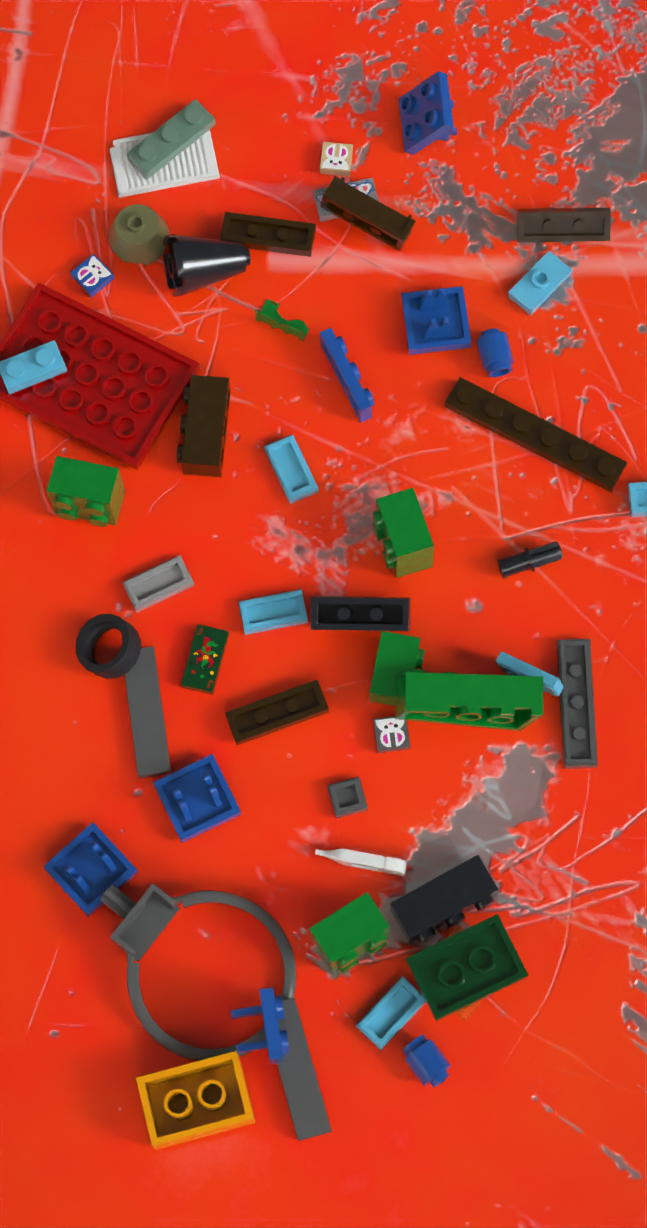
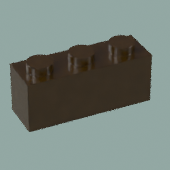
M191 375L190 386H185L184 405H188L187 415L181 416L180 433L185 434L184 444H178L177 463L182 464L184 475L222 477L231 394L229 378Z

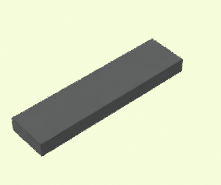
M590 639L558 640L559 679L564 686L560 693L564 769L597 768Z
M154 646L141 648L136 664L125 674L139 779L172 773Z
M295 997L282 1001L284 1019L278 1020L279 1031L287 1030L290 1053L283 1054L284 1062L277 1063L297 1139L302 1141L332 1132Z

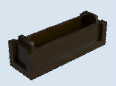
M334 176L323 195L320 207L396 250L401 251L416 222L411 219L412 216L409 214L407 218L345 183L344 177L340 179Z

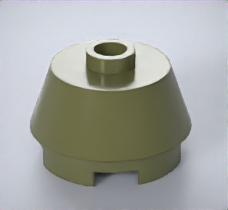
M141 204L130 205L122 209L113 221L109 230V244L113 252L125 263L149 265L156 262L164 254L167 246H163V240L166 235H170L169 227L164 218L151 208Z

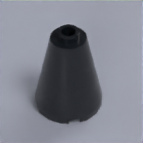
M176 234L166 235L163 240V246L169 245V254L163 255L167 285L169 289L175 288V291L172 293L173 297L189 294L244 273L246 266L251 263L249 249L244 247L241 241Z

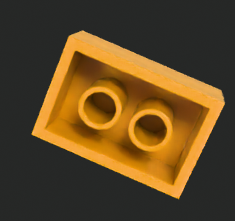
M237 1051L136 1078L151 1144L155 1150L256 1123Z

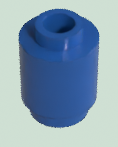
M497 328L482 332V337L477 339V346L484 371H487L488 376L492 378L511 373L514 360L507 333L500 332Z
M424 1034L414 1039L402 1050L406 1056L405 1062L424 1087L431 1084L435 1088L450 1076L447 1072L451 1067L450 1063L433 1040H428Z

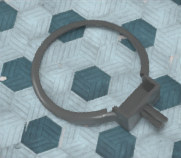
M153 883L137 903L114 885L107 888L103 893L104 895L100 898L102 903L124 919L110 938L115 945L127 954V987L133 1010L148 1034L167 1050L196 1061L236 1051V1045L221 1049H201L175 1040L156 1024L144 1004L139 984L140 963L134 962L135 960L137 962L140 961L180 910L177 906L183 904L184 908L203 903L232 905L250 913L261 921L275 938L283 958L285 976L281 996L282 1001L294 997L297 975L295 958L290 942L276 920L256 903L235 894L214 890L197 891L182 896L170 897ZM265 1026L254 1036L237 1045L267 1040ZM250 1052L239 1053V1057L244 1056Z

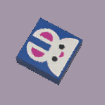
M95 254L91 255L70 272L71 277L91 298L115 279L114 274Z

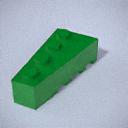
M410 669L396 680L395 719L521 731L543 716V676L457 674L453 672L427 673V671L422 669Z

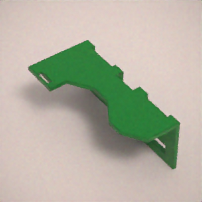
M267 299L260 312L255 310L256 321L267 323L275 329L280 328L284 333H290L304 341L309 331L308 327L301 320L288 321L282 318L277 311L280 304Z

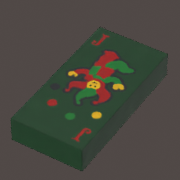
M197 624L181 682L182 688L211 695L214 694L229 638V631Z

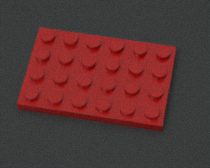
M38 283L0 342V361L55 340L66 365L67 372L10 395L0 374V400L138 471L183 398L185 386H190L191 375H197L200 370V363Z

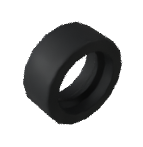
M110 613L99 614L88 620L81 628L76 639V654L79 662L88 671L105 679L118 678L128 673L136 664L141 651V640L138 631L129 622ZM111 629L119 630L122 634V646L119 653L106 664L98 663L94 657L98 639Z

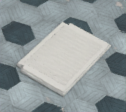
M210 130L149 179L128 160L127 153L152 133L113 140L115 147L109 149L119 198L220 179Z

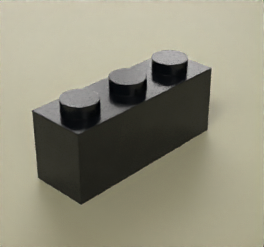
M311 597V630H410L411 597Z
M476 855L391 902L390 910L409 944L416 940L419 944H422L437 935L435 930L447 924L448 928H451L465 920L464 914L476 908L479 912L494 904V897L497 896L499 889L479 855Z

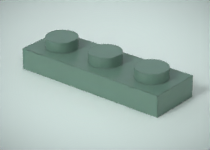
M195 99L127 153L128 160L149 179L214 127L216 120Z

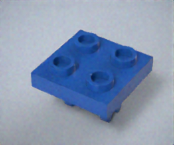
M437 71L399 98L405 152L414 155L435 140L448 141L450 139L449 135L455 136L458 134L457 128L453 125L452 109L454 108V101L450 99L448 76L446 73Z
M463 286L401 293L409 355L471 348V336Z
M213 754L153 782L182 843L242 815Z
M94 822L43 866L88 917L104 904L100 901V898L104 895L103 893L107 888L114 885L116 888L121 889L138 873L134 865Z
M273 987L259 989L260 1006L231 1010L232 1019L263 1015L267 1040L236 1045V1051L239 1054L268 1049L270 1064L283 1063V1054L290 1052L287 1030L279 1031L278 1020L284 1019L281 995L274 996Z

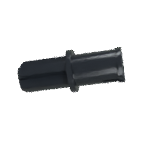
M552 542L530 550L526 547L524 552L497 559L502 578L504 579L527 570L534 572L536 567L561 560L562 550L558 542Z

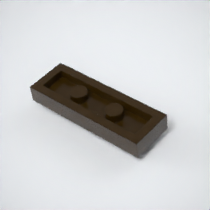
M610 207L517 209V242L610 241Z
M225 212L220 239L241 241L243 246L249 249L311 257L316 224Z
M314 680L225 712L235 743L240 745L329 713V709L318 680Z

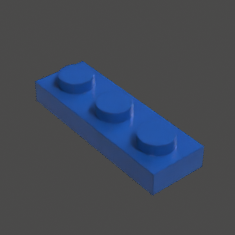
M332 328L320 332V345L360 423L371 419L372 406L375 405L374 399L368 388H362L359 382L361 375L355 362L349 363L345 355L348 351L341 336L336 337Z

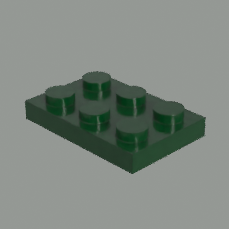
M498 914L406 958L413 977L436 1022L529 976Z

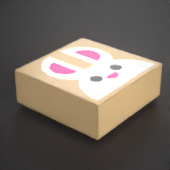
M323 142L320 174L350 176L353 144Z

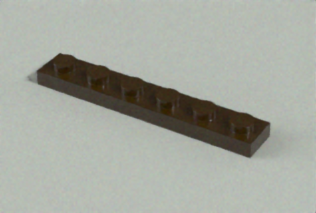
M459 377L445 401L447 409L611 493L627 466L626 461Z

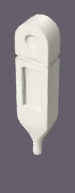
M316 849L315 855L325 856L345 866L400 876L405 875L407 862L397 858L349 849L326 851Z

